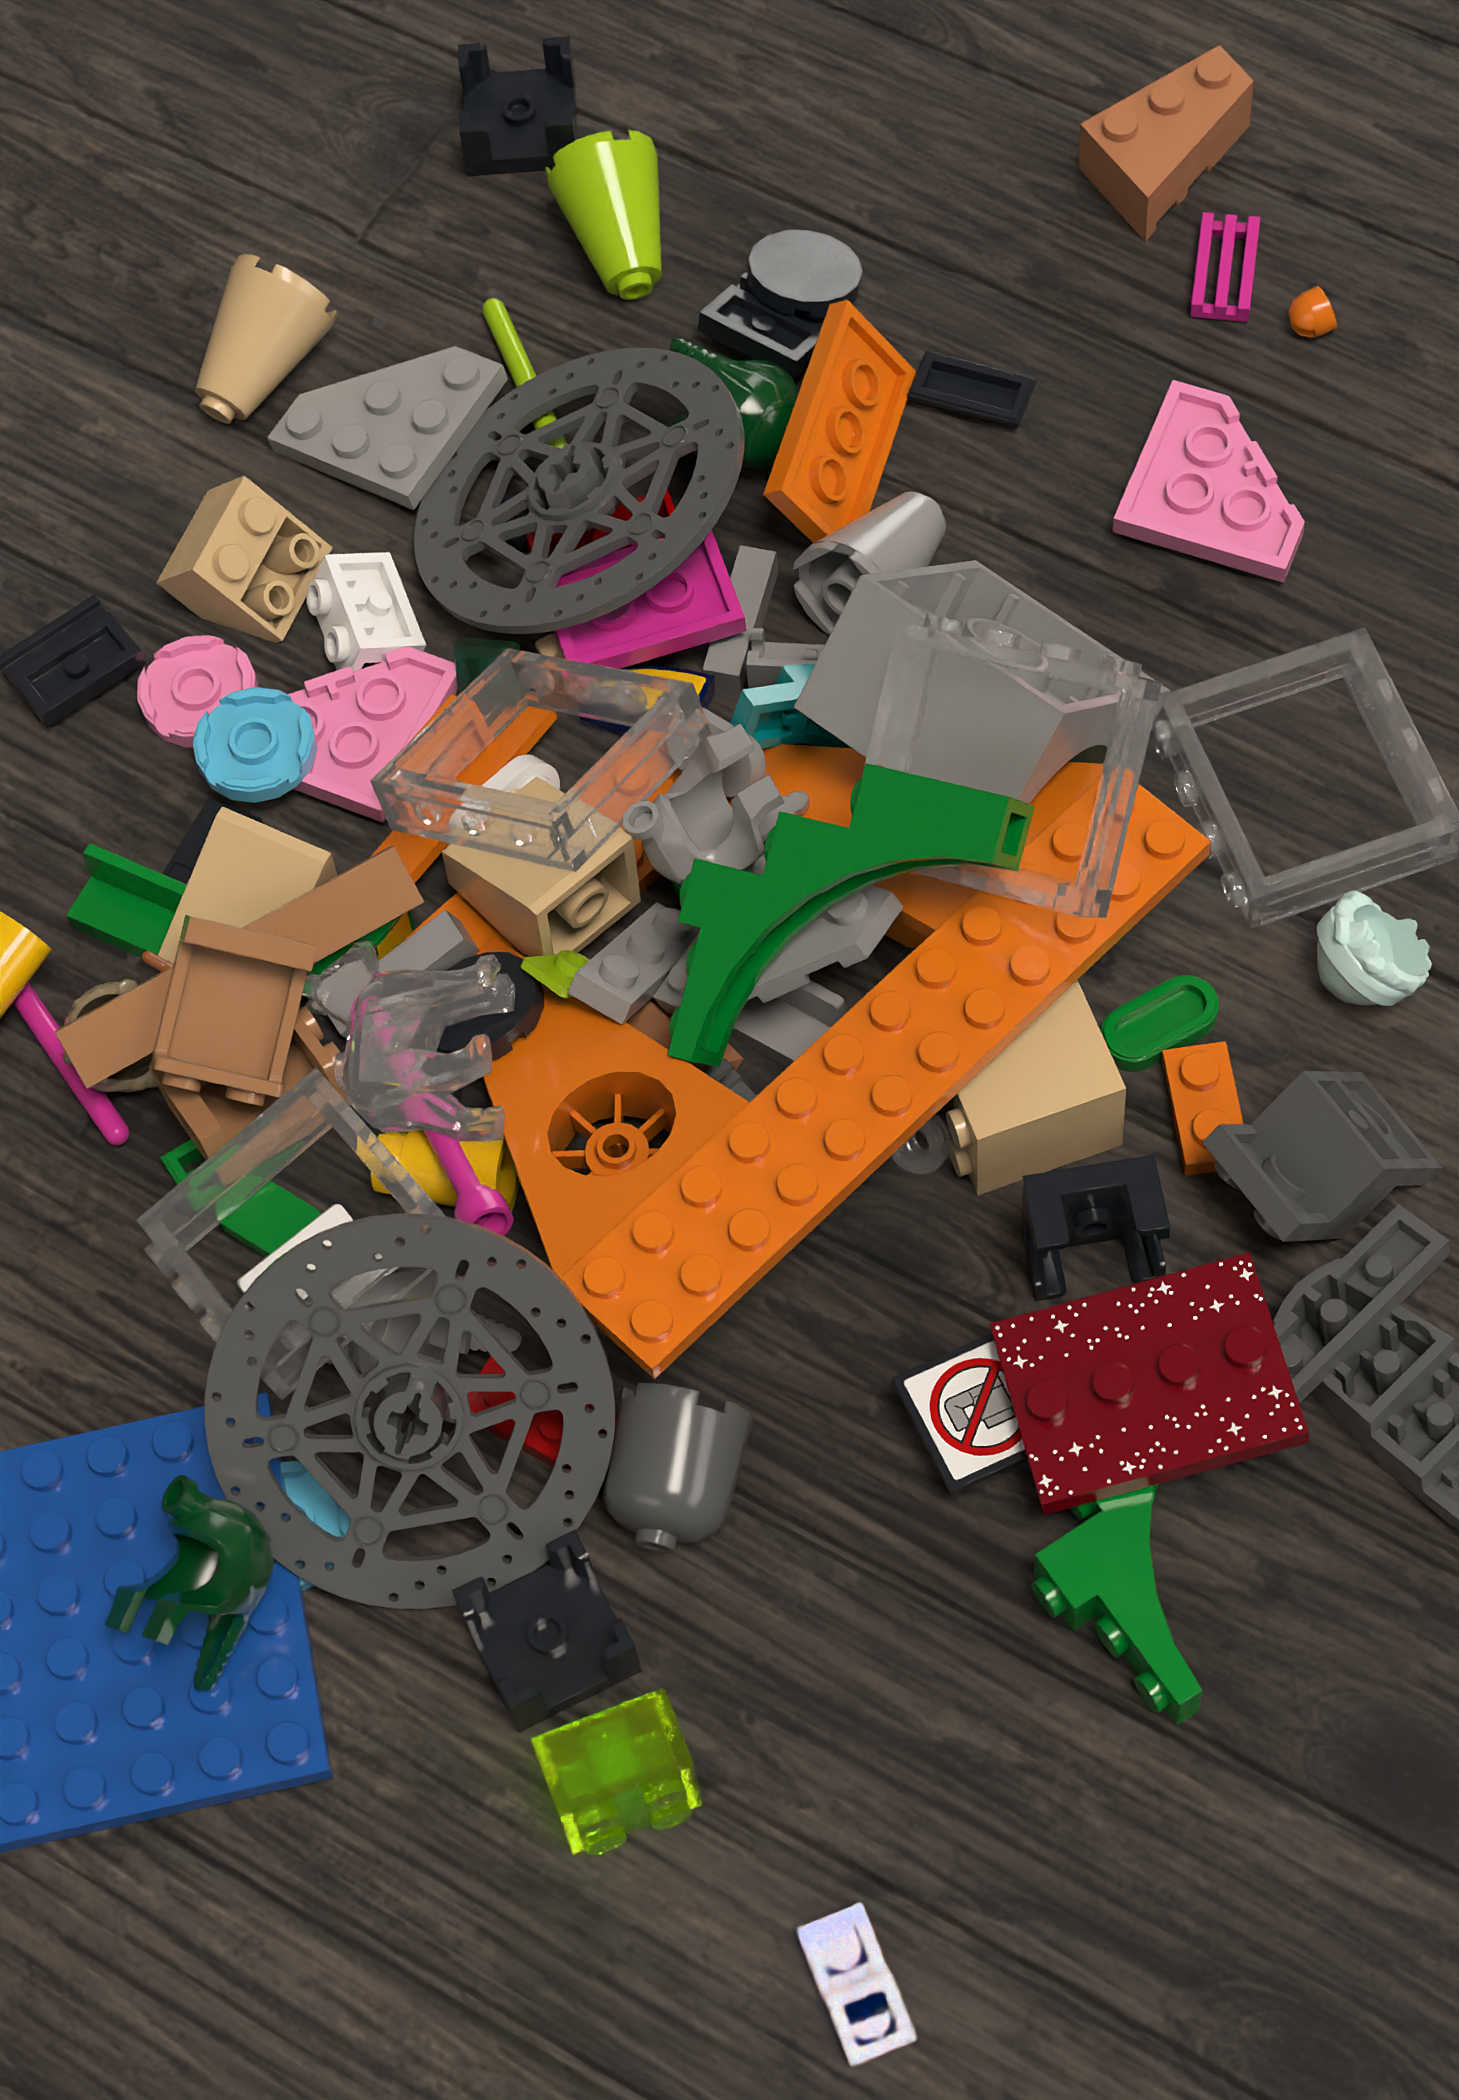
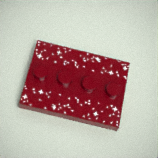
M1250 1252L989 1323L1044 1515L1309 1443L1307 1425Z

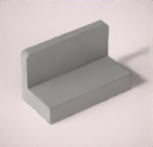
M810 980L809 984L766 1003H763L756 996L746 1001L735 1021L730 1037L779 1064L789 1067L845 1015V1001L840 995Z

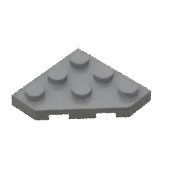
M454 346L299 394L267 439L273 451L414 510L508 378L502 364Z
M764 855L744 871L763 875L766 864ZM873 885L832 905L791 939L761 975L747 1000L758 996L763 1003H766L809 984V973L837 961L846 968L867 959L904 906L891 891ZM699 933L653 995L654 1000L668 1013L673 1014L677 1007L681 1005L688 977L686 974V959L691 947L697 942Z

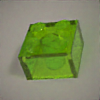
M664 1688L531 1738L572 1855L586 1850L588 1855H597L611 1851L626 1841L625 1834L651 1824L655 1830L676 1826L691 1817V1809L703 1805L694 1764Z

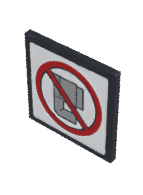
M992 1333L892 1377V1383L951 1495L1028 1461Z

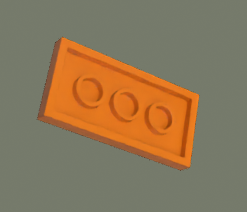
M848 300L829 305L763 493L813 543L870 512L907 401L908 391L917 372Z

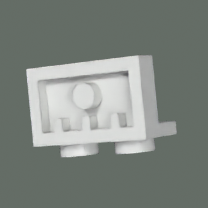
M390 552L324 555L314 579L307 586L306 598L309 611L317 617L324 635L326 656L330 662H334L337 670L348 666L351 667L352 672L360 670L364 663L386 661V653L407 646L424 651L426 643Z

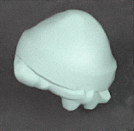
M1352 890L1345 893L1336 905L1318 922L1317 963L1320 980L1328 991L1346 1003L1366 1006L1375 1004L1392 1006L1413 995L1417 988H1420L1425 983L1426 978L1429 976L1428 971L1432 966L1427 955L1430 946L1425 939L1418 940L1416 936L1418 925L1415 920L1409 918L1397 920L1388 913L1383 912L1380 906L1374 903L1371 898L1359 891Z

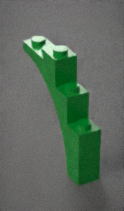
M866 763L862 778L857 781L852 790L850 798L852 818L849 828L779 811L776 825L770 830L765 841L764 858L766 864L763 875L694 858L691 873L686 876L681 886V911L678 922L700 927L697 942L691 947L686 959V974L688 977L681 1005L674 1011L670 1021L669 1035L671 1043L668 1056L719 1067L739 1013L761 975L796 934L832 905L875 882L920 869L964 865L1018 871L1035 806L1008 796Z
M1159 1484L1071 1507L1069 1509L1078 1519L1083 1520L1087 1516L1090 1519L1035 1554L1034 1578L1036 1580L1031 1583L1034 1594L1051 1617L1055 1618L1061 1614L1073 1631L1094 1617H1097L1098 1620L1094 1622L1097 1635L1114 1657L1118 1658L1124 1654L1139 1674L1134 1678V1682L1145 1702L1155 1713L1165 1710L1175 1725L1178 1726L1199 1712L1202 1688L1173 1641L1156 1593L1149 1539L1151 1510Z

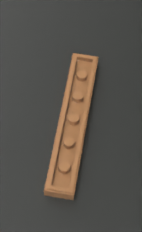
M390 846L242 928L318 946L314 960L315 963L424 903V900L394 846ZM173 966L54 1031L87 1089L153 1053Z

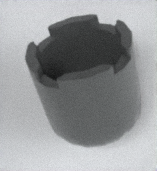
M638 1383L636 1393L628 1388H622L615 1419L611 1458L603 1481L602 1498L611 1517L620 1526L637 1533L634 1542L636 1545L652 1551L673 1553L676 1542L695 1543L707 1539L723 1526L729 1513L752 1427L753 1418L750 1412L730 1401H726L724 1413L697 1405L700 1392L689 1388L656 1383Z

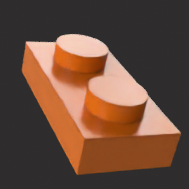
M1226 1041L1162 1050L1161 1062L1184 1175L1217 1172L1214 1167L1216 1159L1202 1142L1219 1124H1243Z

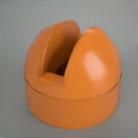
M1319 286L1301 293L1292 301L1289 308L1291 328L1299 336L1314 338L1337 328V321L1332 307Z

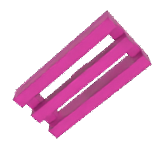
M1203 212L1191 317L1249 322L1260 217L1249 216L1248 223H1237V215L1226 214L1225 221H1214V213ZM1212 237L1223 238L1216 300L1215 304H1206L1204 299ZM1235 239L1246 240L1239 305L1229 306L1227 305L1234 241Z

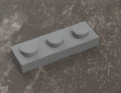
M656 902L575 973L568 993L623 1025L653 997L670 973L672 967L678 962L699 933L700 927L678 922L679 910L664 907Z

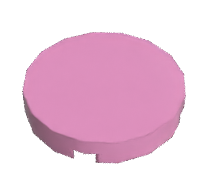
M211 635L186 636L164 645L154 654L155 660L149 665L147 671L144 667L138 678L137 700L149 728L166 742L186 748L193 747V738L198 721L206 711L210 714L213 709L220 705L219 700L231 692L258 687L256 674L247 655L237 646L236 650L234 647L226 645L223 639Z

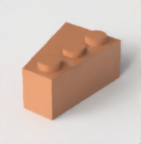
M1220 45L1081 123L1079 169L1146 242L1156 231V223L1172 205L1177 207L1188 195V187L1204 170L1209 172L1250 126L1253 79Z

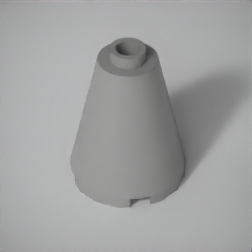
M905 492L809 545L795 560L793 570L798 568L800 578L794 584L796 597L807 615L825 633L830 635L860 575L928 567L946 532V521L941 508L928 496L917 492Z

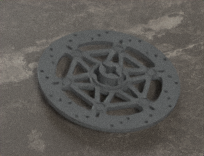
M624 348L590 354L563 363L526 381L506 394L483 413L421 500L414 530V551L418 570L426 587L438 603L455 618L486 631L504 634L544 633L568 628L605 615L631 602L654 587L684 562L706 538L726 508L736 487L744 455V427L736 401L724 382L701 362L684 354L655 348ZM639 390L650 391L674 400L689 415L685 420L666 427L633 408L629 403L635 392ZM597 393L593 403L526 435L520 433L521 429L552 409L572 400ZM606 420L602 441L600 443H593V438ZM626 422L649 434V436L618 446L621 427ZM579 428L572 442L564 445L562 449L546 444ZM698 450L692 479L678 506L670 516L666 518L658 516V511L679 458ZM647 455L630 467H625V463L628 460ZM534 457L544 460V462L539 465L534 473L524 463L526 458ZM489 461H499L477 517L459 526L462 510L473 483ZM656 471L645 499L642 502H638L627 489ZM518 475L528 487L501 504L512 476ZM619 504H622L632 517L624 521L610 515L616 511ZM529 508L528 515L515 520L508 521L520 512ZM592 528L609 533V535L574 550L584 532L590 531ZM536 531L532 552L529 555H524L505 543L506 540ZM553 534H563L551 556L548 557ZM628 544L637 546L635 551L613 566L581 581L557 587L562 575ZM488 549L523 571L524 575L521 583L516 588H503L477 576L469 569L466 561L471 555Z
M396 1213L370 1216L345 1222L315 1234L295 1245L276 1259L253 1281L228 1317L214 1349L208 1371L204 1399L208 1450L222 1491L227 1500L243 1505L257 1516L271 1538L270 1545L273 1558L295 1575L320 1589L356 1602L394 1609H429L457 1605L451 1590L478 1577L484 1578L490 1593L528 1573H532L549 1560L545 1545L573 1530H577L594 1504L609 1465L615 1432V1395L606 1351L591 1318L568 1285L547 1264L526 1248L507 1237L473 1223L430 1214ZM423 1225L431 1226V1230L423 1229ZM396 1238H404L405 1242L399 1243ZM329 1240L332 1245L326 1246L323 1242ZM380 1253L382 1258H375L374 1254ZM494 1257L497 1261L490 1263L488 1259ZM523 1259L526 1261V1264L520 1265L517 1261ZM461 1260L469 1262L464 1276L456 1274ZM313 1264L315 1269L310 1270L307 1265ZM422 1267L433 1269L438 1275L431 1294L364 1306L344 1308L330 1293V1288L333 1285L353 1276L378 1269ZM485 1287L495 1292L510 1303L530 1323L547 1348L553 1362L552 1366L546 1369L527 1371L471 1309L470 1305L477 1289ZM296 1289L304 1290L313 1302H305ZM252 1302L255 1306L253 1308L248 1307L246 1303ZM537 1307L540 1309V1312L535 1313L532 1311V1308ZM411 1314H419L421 1316V1319L400 1352H395L362 1326L365 1322ZM444 1317L450 1322L444 1359L439 1361L421 1355L419 1350L438 1318ZM563 1318L566 1322L560 1324L557 1320ZM292 1320L299 1321L312 1335L313 1340L288 1411L281 1415L261 1416L258 1412L257 1398L264 1363L282 1329ZM250 1330L253 1332V1335L249 1336L245 1331ZM469 1331L503 1368L505 1373L459 1374L457 1372V1364L463 1332ZM342 1334L346 1335L379 1362L365 1374L358 1373L337 1337ZM584 1334H588L590 1338L588 1340H584L582 1336ZM323 1356H328L351 1393L314 1407H308L305 1402L320 1359ZM249 1357H254L257 1361L251 1362ZM570 1382L578 1385L575 1388L564 1390L557 1387L560 1384ZM441 1385L446 1389V1391L449 1394L448 1402L446 1401L444 1390L441 1387ZM381 1390L373 1421L371 1407H364L365 1400L371 1391L377 1394ZM471 1391L513 1392L516 1398L474 1413L470 1409L467 1393ZM218 1392L222 1397H216L214 1393ZM420 1393L418 1403L420 1411L415 1416L414 1421L409 1422L406 1432L401 1433L403 1422L401 1415L406 1410L407 1404H412L414 1395ZM447 1402L450 1419H456L457 1421L450 1435L444 1432L441 1435ZM592 1404L594 1408L588 1409L586 1405ZM559 1410L563 1414L564 1426L554 1466L548 1479L532 1502L527 1505L520 1504L507 1490V1486L532 1418L537 1412ZM341 1414H348L353 1434L310 1435L306 1432L305 1428ZM227 1418H234L235 1422H228ZM512 1419L515 1421V1425L498 1469L492 1470L470 1434ZM373 1424L377 1438L372 1432ZM604 1429L607 1432L605 1434H601L598 1431ZM261 1437L264 1440L253 1444L244 1442L245 1439ZM316 1453H362L364 1461L359 1492L352 1494ZM455 1453H462L483 1488L479 1491H474L443 1467L442 1464ZM289 1455L296 1457L351 1518L348 1530L344 1536L336 1537L310 1520L292 1502L272 1472L269 1464L271 1459ZM569 1464L571 1467L569 1469H565L563 1465ZM378 1466H384L399 1471L402 1474L384 1506L381 1508L372 1505ZM421 1474L427 1475L458 1499V1502L433 1507L402 1511L400 1509L412 1486ZM237 1486L240 1491H234L232 1487ZM572 1490L574 1493L567 1495L566 1491ZM257 1502H262L265 1506L260 1507L257 1505ZM282 1513H288L290 1517L286 1518ZM476 1517L490 1533L488 1538L479 1543L439 1555L396 1556L387 1554L383 1548L390 1531ZM570 1518L572 1521L568 1523L564 1519ZM507 1523H514L523 1534L516 1535L507 1526ZM358 1548L365 1550L361 1563L353 1561L355 1551ZM504 1555H510L512 1558L506 1559ZM297 1560H303L305 1563L299 1564ZM326 1562H332L334 1565L328 1566ZM442 1565L445 1566L446 1569L441 1570L438 1567ZM488 1578H494L495 1581H494V1582H490V1581L487 1580V1579H488ZM422 1581L424 1584L418 1585L416 1582ZM391 1593H396V1594H398V1596H397V1597H393V1596H391L390 1594H391Z

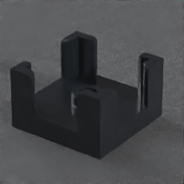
M570 36L543 39L542 46L546 69L492 73L486 44H458V65L464 95V112L459 113V133L467 177L545 171L546 167L552 170L556 166L553 156L560 149L578 139L576 78Z
M1155 1155L1022 1176L1021 1232L1035 1301L1060 1298L1066 1295L1067 1287L1059 1249L1123 1238L1130 1276L1134 1284L1166 1275V1264L1160 1240L1169 1238L1170 1223Z
M576 1530L547 1543L545 1548L550 1563L534 1570L532 1573H528L490 1593L483 1577H478L451 1590L460 1615L519 1733L642 1672L635 1644L622 1619L617 1620L594 1575L589 1555Z

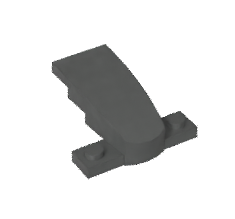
M1398 1204L1342 1259L1337 1258L1326 1263L1300 1280L1283 1300L1273 1324L1299 1404L1311 1393L1338 1424L1379 1464L1416 1497L1459 1531V1354L1456 1352L1455 1338L1400 1305L1451 1254L1450 1241Z

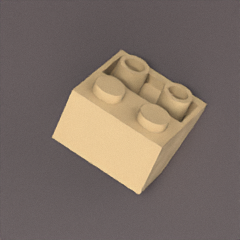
M242 476L207 491L156 583L201 619L278 643L285 638L306 599L307 586L314 579L324 555H329L333 547L246 476Z

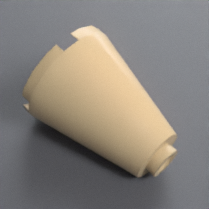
M251 254L239 255L231 267L195 388L196 394L202 399L200 408L214 419L226 424H230L233 418L246 420L333 327L338 317L337 310L328 313L325 311L330 300L308 281L278 264H275L271 273L255 266L260 257Z

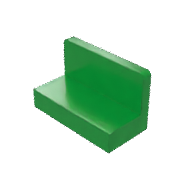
M88 844L82 856L91 877L66 915L71 928L141 958L145 951H151L158 955L187 884L98 846Z

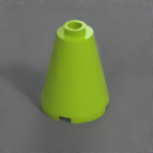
M628 130L631 140H614L611 131L598 132L577 139L560 149L553 156L556 166L552 171L546 167L545 176L550 191L606 290L611 294L620 295L621 298L626 300L638 299L648 295L662 276L658 155L651 137L639 131Z

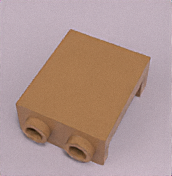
M185 915L150 1063L153 1069L164 1071L162 1083L200 1092L203 1080L228 1086L226 1098L263 1106L266 1095L281 1098L284 1088L282 1077L307 971L312 972L318 946Z
M306 1006L298 1009L282 1077V1084L284 1085L282 1097L266 1095L263 1106L226 1098L228 1086L204 1080L202 1081L200 1092L163 1084L164 1071L155 1070L148 1066L169 1109L220 1182L353 1104L343 1082V1079L351 1075V1071L341 1052L333 1042L322 1046L319 1042L324 1039L323 1033Z

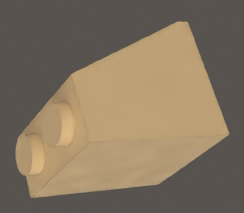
M537 776L521 789H513L506 793L490 814L475 826H467L458 831L448 843L447 848L442 851L448 883L525 957L558 954L561 950L578 953L641 902L633 837L625 829Z
M221 807L211 826L158 956L174 964L185 915L242 928L337 876L331 853L225 807Z
M1078 980L954 1096V1110L946 1112L948 1126L953 1137L947 1140V1148L952 1164L959 1177L969 1174L977 1196L1021 1181L1024 1175L1047 1172L1122 1145L1126 1087Z

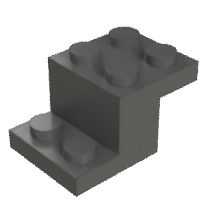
M1302 1071L1251 1124H1219L1202 1142L1216 1159L1214 1167L1220 1177L1230 1186L1244 1193L1256 1208L1254 1217L1258 1224L1269 1235L1282 1240V1242L1343 1239L1396 1186L1425 1185L1442 1169L1440 1164L1362 1072Z

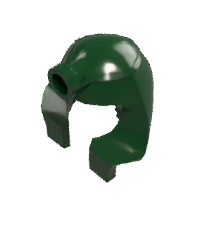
M673 338L670 344V351L684 354L710 368L730 391L740 411L744 427L742 468L763 469L768 482L799 394L792 377L783 367L769 361L731 360L717 353H712L708 349H703L701 346H696L692 342H687V340L682 338ZM685 414L679 415L666 427L673 426L685 420L688 416ZM695 450V451H693V452H691V453H688V454H686V455H695V456H697L698 450Z
M179 1475L168 1485L162 1499L163 1512L173 1516L167 1524L177 1539V1553L159 1572L143 1583L119 1586L112 1609L104 1625L128 1634L143 1601H157L142 1636L151 1641L169 1645L177 1626L189 1611L208 1614L209 1625L206 1628L207 1634L203 1639L204 1647L200 1650L201 1657L197 1661L198 1669L194 1673L193 1686L199 1691H210L216 1686L218 1677L222 1675L224 1666L229 1662L228 1657L234 1652V1645L239 1642L240 1635L244 1632L254 1610L269 1586L274 1565L270 1545L271 1538L257 1516L246 1507L230 1500L215 1499L199 1491L198 1483L185 1475Z

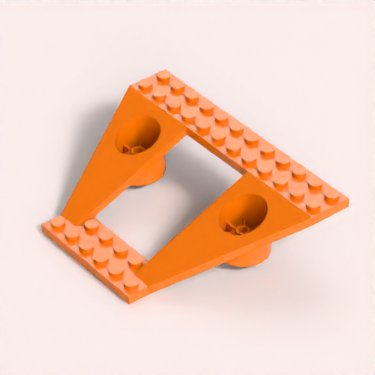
M674 706L667 707L568 796L625 829L622 822L623 815L632 804L643 800L653 802L658 794H666L683 772L669 761L662 745L663 724L668 715L677 709ZM780 744L776 747L762 749L766 761L765 777L770 775L780 795L788 796L791 792L799 791L808 794L809 807L803 814L798 816L849 828L852 818L850 811L852 790L857 781L862 778L865 764H876L853 748ZM1067 762L1050 778L1030 802V805L1035 806L1018 871L974 865L926 868L872 884L873 886L891 891L904 906L884 935L906 947L916 949L751 1102L745 1100L687 1061L668 1056L669 1050L628 1023L625 1022L622 1025L576 997H560L541 983L544 989V1009L537 1026L526 1038L521 1033L517 1039L510 1042L513 1048L511 1051L500 1058L478 1064L551 1269L572 1290L592 1322L655 1380L1210 855L1211 841L1115 764ZM726 797L728 803L732 806L734 797ZM633 838L641 894L661 874L655 870L648 860L642 847V841ZM458 892L405 938V940L408 939L442 911L446 910L463 923L480 951L475 955L485 952H509L522 959L525 957ZM624 1116L647 1119V1121L637 1129L631 1124L623 1123ZM614 1117V1123L606 1124L597 1130L591 1125L598 1120ZM662 1129L670 1134L660 1148L649 1149L648 1142ZM578 1132L587 1139L585 1150L564 1151ZM588 1168L591 1173L582 1175L570 1169Z

